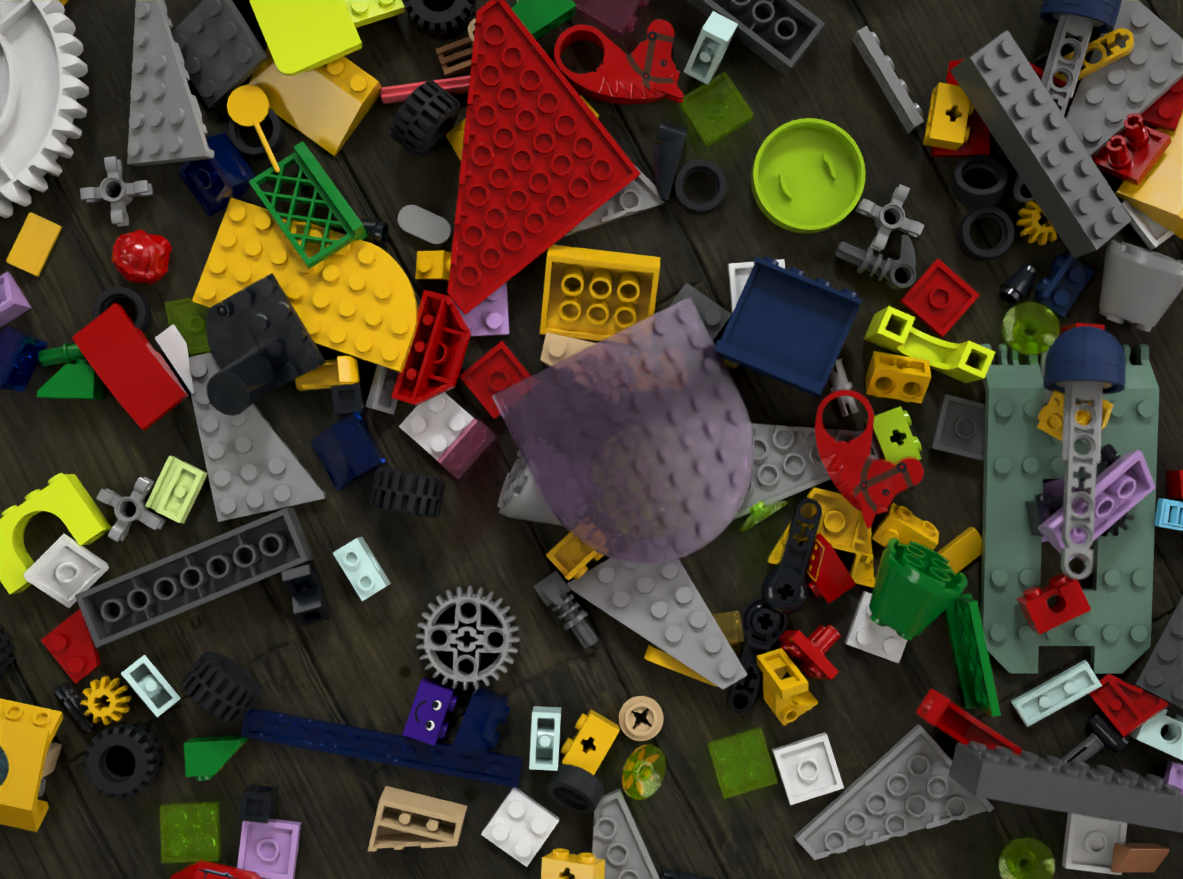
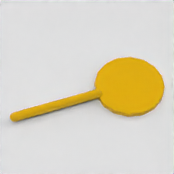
M239 86L232 91L228 98V113L233 121L239 125L255 127L274 171L279 173L280 168L259 124L268 115L270 106L268 97L263 90L256 86Z

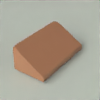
M1114 843L1111 871L1114 873L1155 872L1169 853V848L1155 843Z

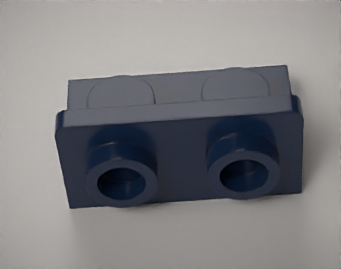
M1070 252L1064 255L1059 254L1051 264L1053 271L1048 278L1045 276L1035 288V291L1038 293L1033 299L1059 318H1063L1095 272L1076 258H1073Z

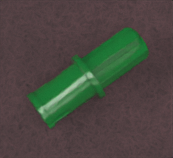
M64 343L62 347L41 350L38 357L39 362L44 367L62 363L73 364L76 359H86L76 344L70 345L69 343Z

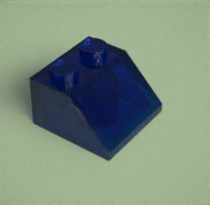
M225 132L206 138L209 149L214 151L213 159L184 161L178 170V174L209 217L225 208L231 198L237 199L246 193L251 186L248 181L256 177Z
M7 325L0 332V389L24 392L39 362V352L45 350L48 342L20 328Z
M353 413L330 426L311 441L337 490L387 463L360 414Z
M480 686L477 690L475 689L452 749L486 755L489 748L495 749L500 733L495 731L499 721L505 723L511 708L506 706L508 698Z

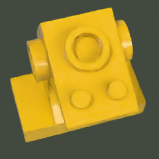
M1054 390L1048 404L1038 414L1037 419L1039 423L1037 428L1062 441L1064 394ZM1102 399L1101 430L1107 426L1114 404ZM1078 410L1075 413V421L1079 425L1087 426L1090 423V415L1086 411Z
M782 648L756 656L757 666L763 672V699L783 726L795 721L800 715L818 704L817 699L808 690V681ZM788 672L791 677L782 680L783 676Z

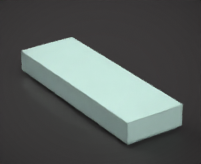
M1084 660L1011 702L1026 727H1029L1102 685L1088 662Z

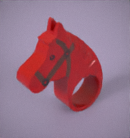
M661 19L653 21L647 30V40L641 42L631 54L624 53L600 30L589 25L572 26L558 37L554 47L555 64L572 87L580 94L612 104H647L662 99L683 103L684 94L677 86L680 79V71L676 70L671 57L675 33L668 21ZM580 40L591 41L602 50L604 54L603 65L600 64L595 69L596 72L592 71L586 74L574 73L567 69L561 61L564 50L573 42Z
M840 389L827 395L818 407L815 422L816 445L821 461L831 480L843 497L857 510L862 512L865 525L869 529L875 514L887 512L893 497L899 492L917 485L923 478L924 470L920 460L913 456H905L895 463L888 459L872 458L870 450L874 426L873 408L863 394L851 389ZM840 396H851L858 399L865 406L868 413L866 428L860 435L850 439L849 442L835 440L836 437L826 430L823 423L825 406L832 399Z

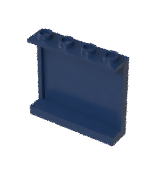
M764 256L760 259L755 257L754 266L722 338L717 341L714 348L715 355L820 399L859 311L862 300L858 299V294L851 290L842 289V291L831 288L832 284L824 279L816 278L814 281L804 277L805 273L799 269L789 267L787 270L782 268L772 258Z

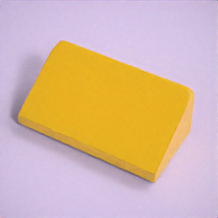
M30 212L6 262L39 277L62 226Z
M969 527L937 553L949 560L948 565L957 574L982 554V538L974 527Z

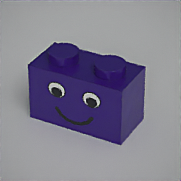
M423 677L402 735L435 746L438 738L443 740L449 723L444 722L447 711L453 712L458 698L453 695L455 689L452 686L443 685L441 682Z

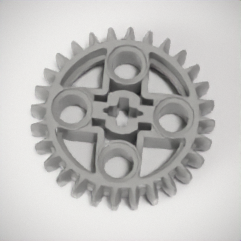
M459 586L456 589V595H453L451 590L446 591V600L441 595H438L436 597L438 606L429 603L428 607L432 611L431 614L428 612L422 613V617L427 622H419L417 627L424 629V632L416 634L417 639H423V643L419 644L416 649H425V653L420 657V660L429 659L430 662L425 669L429 670L433 667L436 669L433 678L442 674L444 676L442 680L443 685L451 679L453 680V689L457 687L459 682H462L463 690H467L469 683L473 682V686L477 690L480 684L479 681L482 680L485 686H489L490 676L498 681L500 676L497 671L500 670L503 673L508 671L504 662L513 664L514 659L509 656V653L516 654L518 648L511 645L512 643L519 642L520 638L512 636V633L518 631L519 626L510 625L516 619V616L507 617L506 613L511 607H500L503 598H499L494 602L492 600L494 592L491 591L485 597L483 596L482 587H480L477 594H474L472 586H468L466 593H463L462 588ZM467 602L474 604L476 615L472 617L464 615L462 605ZM456 605L455 623H436L446 609ZM482 606L493 612L501 625L482 624ZM477 620L476 626L473 624H469ZM461 622H462V623H466L465 625L461 626V627L458 629V631H453V630H456V629L460 626ZM435 630H443L446 633L447 641L440 644L433 639V632ZM466 631H470V636L477 639H473L470 644H466V639H461L459 636H463ZM499 632L503 636V643L499 646L492 645L489 642V634ZM477 645H483V646H479V647L477 648V650L475 651V653L470 652V651L474 650V649L477 647ZM436 651H454L453 669L446 666L440 660ZM481 653H500L489 667L479 671ZM469 659L474 664V670L468 673L462 671L459 665L460 661Z

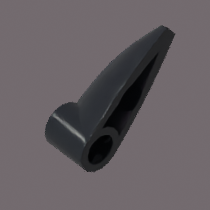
M661 120L654 146L653 172L660 199L667 203L688 128Z

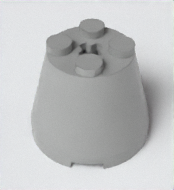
M1110 239L1105 252L1099 314L1107 316L1106 319L1123 324L1124 320H1126V322L1133 324V327L1150 332L1183 289V261L1179 259L1174 260L1172 257L1125 242L1120 244Z
M530 435L517 453V456L521 459L518 458L515 461L511 472L507 473L497 504V507L501 508L499 514L509 518L572 527L576 516H582L587 508L588 500L584 498L593 485L594 477L589 476L544 439Z

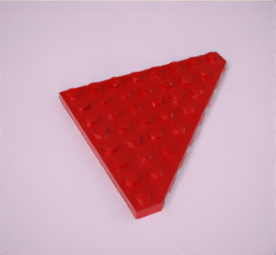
M490 0L478 9L476 13L447 292L465 315L641 174L505 0Z

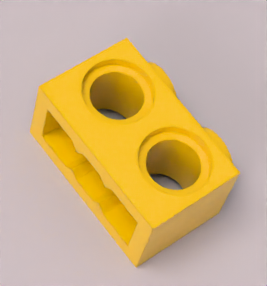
M874 351L865 377L866 394L879 398L886 397L922 404L931 380L929 360Z

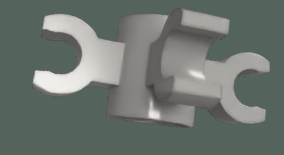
M116 156L104 157L108 177L101 182L100 187L80 188L81 200H86V203H96L103 200L109 201L111 203L112 224H117V227L129 226L126 206L132 202L135 196L153 195L152 184H148L147 180L133 183L124 182L122 177V160H117ZM121 186L120 195L113 198L112 192L114 188Z
M899 184L892 195L890 203L883 208L864 198L859 202L855 212L873 218L878 229L870 245L873 250L877 252L883 250L889 234L896 229L913 238L921 235L924 225L905 218V211L902 208L910 188ZM885 212H890L895 216L896 221L894 225L886 223L884 220Z
M139 477L130 497H122L108 488L100 490L96 499L114 507V513L118 518L108 534L109 538L117 542L119 540L124 541L133 521H141L154 530H157V528L162 529L166 519L148 511V507L145 506L147 503L145 498L153 488L154 481L147 477ZM130 502H133L136 506V513L133 516H130L127 512V505Z

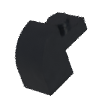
M308 564L297 565L289 570L282 571V581L291 593L293 612L300 624L305 626L328 620L327 599L318 570L316 568L312 569Z

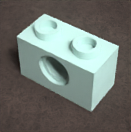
M713 11L700 32L684 73L708 85L721 63L738 24Z
M363 537L356 538L333 552V555L362 601L391 584Z
M145 655L121 673L156 717H159L181 699Z
M533 706L529 769L558 771L561 725L560 707Z
M1164 709L1128 735L1183 760L1182 716L1176 715L1175 719L1166 716L1168 710ZM1167 724L1168 731L1164 736H1161V728Z

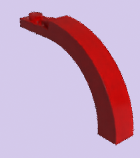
M932 688L915 712L923 717L924 720L943 730L962 744L969 745V741H974L986 745L988 749H995V746H1001L1012 750L1015 754H1020L1021 751H1024Z

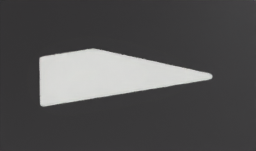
M172 325L156 336L155 340L193 394L194 389L187 343L175 325Z

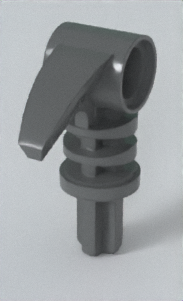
M901 235L900 258L898 260H893L889 257L883 260L882 254L873 255V248L871 247L863 251L846 242H841L836 250V257L858 266L857 273L862 274L867 270L869 277L875 274L878 281L884 278L886 285L893 291L904 290L912 285L916 279L915 251L908 235ZM896 270H900L906 275L905 284L896 281L894 276Z
M555 570L534 585L535 590L547 606L554 604L551 608L553 612L559 611L558 619L562 620L564 618L566 621L563 623L564 630L566 631L571 628L584 648H589L598 641L597 636L584 619L588 615L587 612L584 610L579 612L577 609L580 607L579 603L571 601L574 599L572 593L569 596L567 595L571 589L558 570Z

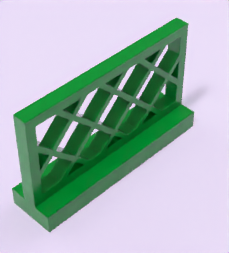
M302 141L294 146L296 152L277 163L280 168L279 174L274 171L272 166L248 182L310 269L355 239L364 240L368 235L362 222ZM297 163L300 168L298 178L284 176L286 168ZM267 180L277 181L274 193L263 192L259 185ZM282 182L296 184L293 196L280 194ZM301 185L314 187L312 199L299 197ZM278 200L291 202L289 214L276 212ZM297 203L311 205L308 217L294 215ZM316 206L329 208L327 220L313 218ZM292 221L306 223L303 235L290 232ZM312 224L326 226L323 238L309 236ZM331 227L343 228L347 234L339 240L328 239ZM307 242L321 244L320 251L311 258H308L305 253Z
M971 593L961 594L944 611L963 706L966 709L977 707L992 717L1000 716L1001 713L978 603L972 599Z

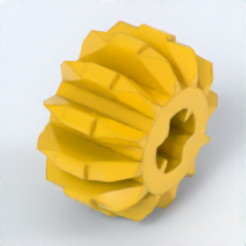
M1032 200L1028 201L1025 204L1026 209L1022 208L1018 212L1023 219L1018 220L1016 225L1024 227V230L1020 232V236L1028 234V243L1032 244L1037 240L1039 245H1045L1047 240L1050 242L1057 240L1058 233L1038 203ZM1041 217L1045 221L1042 225L1038 223Z
M109 676L102 677L100 681L97 679L91 681V688H86L82 692L87 699L82 700L80 704L89 708L85 711L84 715L94 714L93 723H98L102 720L104 725L111 724L112 720L120 721L123 718L122 713H127L130 710L126 702L131 701L132 696L124 694L129 686L119 687L120 678H115L111 681ZM106 695L109 699L103 700V696ZM105 701H107V702L110 701V704H109V705H106L104 702H105Z

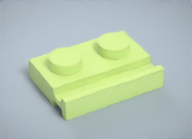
M169 455L145 506L178 523L184 524L208 473Z

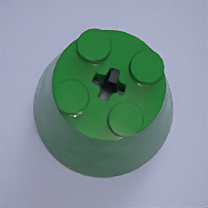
M891 538L885 546L869 603V608L872 612L870 619L879 626L885 627L887 625L896 630V633L903 639L912 640L914 636L920 635L962 594L967 586V579L961 572L956 574L948 565L949 560L934 550L914 541H910L909 544L899 543L897 538Z

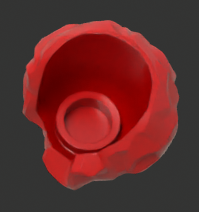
M138 229L134 232L122 234L112 246L111 260L116 270L128 281L152 284L160 281L168 271L172 246L161 235L149 234L144 230Z

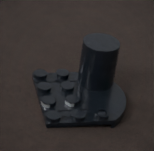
M273 273L213 305L208 310L206 323L207 340L212 356L221 370L209 379L207 396L212 406L225 415L234 416L241 414L265 394L290 381H294L296 378L326 363Z

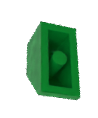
M516 0L513 4L514 7L511 8L536 41L576 15V4L572 0Z
M76 359V364L64 365L37 391V397L46 399L103 400V381L87 359Z
M247 734L194 737L184 743L186 777H195L196 781L212 779L213 775L218 773L248 740Z

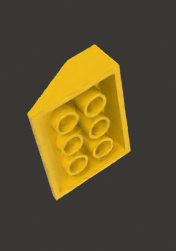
M267 46L265 53L269 59L254 72L248 85H253L263 90L268 97L270 109L335 157L380 96V89L382 87L379 81L344 56L316 69L294 76H287L279 72Z
M1182 111L1175 131L1155 129L1170 135L1172 142L1141 183L1137 186L1123 180L1115 194L1124 201L1130 202V205L1168 231L1171 230L1174 232V235L1183 240Z
M560 245L551 246L548 249L540 334L546 335V332L570 338L650 347L660 272V257Z

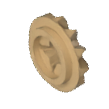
M644 695L631 697L622 705L619 713V724L624 734L633 740H649L659 733L663 725L662 709L654 699ZM648 708L646 719L651 725L640 722L633 727L636 717L631 711L633 710L641 714Z

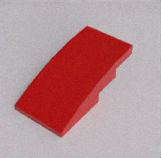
M114 303L72 337L106 387L142 430L145 431L188 397V394L162 355L153 349L141 329L134 326L121 305Z

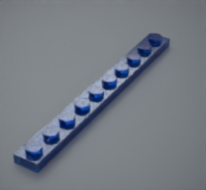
M253 707L250 708L244 717L241 733L242 737L518 788L523 761L522 757L436 742L435 746L404 735Z

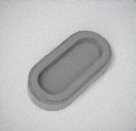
M407 205L398 214V224L403 231L430 244L443 245L451 237V227L448 221L416 205Z

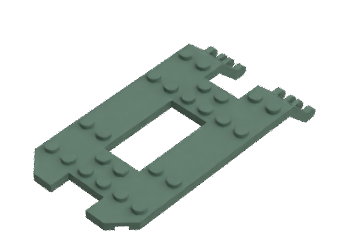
M979 344L980 346H983L991 350V346L989 344ZM999 344L996 350L998 365L990 364L985 378L982 379L986 392L980 617L987 651L1009 673L1038 674L1039 646H1091L1090 667L1094 674H1122L1151 647L1156 488L1127 512L1135 518L1133 520L1126 519L1125 523L1129 529L1124 530L1119 527V536H1113L1109 532L1106 537L1100 535L1094 540L1092 589H1082L1092 610L1040 635L1031 630L1017 602V598L1023 596V592L1031 587H1040L1042 537L1031 534L1025 502L1035 500L1034 495L1043 493V479L1065 478V461H1062V441L1037 428L1039 423L1037 419L1038 414L1045 406L1046 389L1044 388V380L1038 363L1037 344L1025 345L1026 365H1019V346L1017 344L1009 345L1008 362L1006 344ZM1121 344L1126 360L1125 389L1118 393L1103 395L1102 399L1114 404L1107 426L1101 430V447L1111 444L1118 452L1117 456H1122L1125 453L1136 450L1142 452L1156 487L1159 386L1149 361V346L1147 344H1138L1135 347L1136 365H1131L1129 360L1130 346L1128 344ZM1077 439L1074 442L1073 447L1076 453L1086 455L1089 452V445L1085 440ZM1100 459V463H1096V477L1107 469L1106 461L1102 462ZM1079 469L1078 472L1073 474V478L1087 479V475H1083L1082 469ZM1052 595L1048 598V607H1051L1055 604V595Z

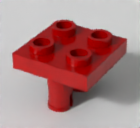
M1131 113L1127 116V120H1124L1125 129L1118 135L1111 137L1110 142L1108 141L1107 145L1092 157V160L1099 170L1138 186L1172 141L1170 135L1144 126L1143 118L1140 114Z
M822 625L819 626L808 638L800 630H787L778 639L782 644L780 648L791 659L795 657L801 663L800 670L810 679L814 677L819 680H832L839 673L825 658L827 650L841 637L840 633L831 625H828L826 628Z

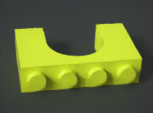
M890 306L874 314L864 340L901 356L929 360L931 369L964 383L985 378L995 355L994 351L971 341L958 344L927 335L912 327L915 317Z
M60 473L55 475L48 481L49 485L46 488L32 491L25 496L26 501L20 506H11L1 513L3 517L0 519V581L10 595L20 593L32 585L25 580L23 575L35 563L25 548L24 531L28 522L36 514L47 511L58 516L79 546L90 545L111 530V525L75 474Z

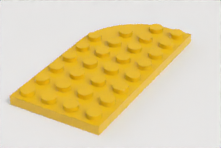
M231 198L192 302L210 308L273 273L315 344L402 373L416 333L418 307L411 282L400 265L380 247L360 239H355L309 269L268 209ZM292 221L290 232L303 235L306 223ZM312 224L309 236L323 238L325 228ZM330 230L328 239L339 240L345 234ZM307 242L305 253L308 258H311L320 251L321 244Z

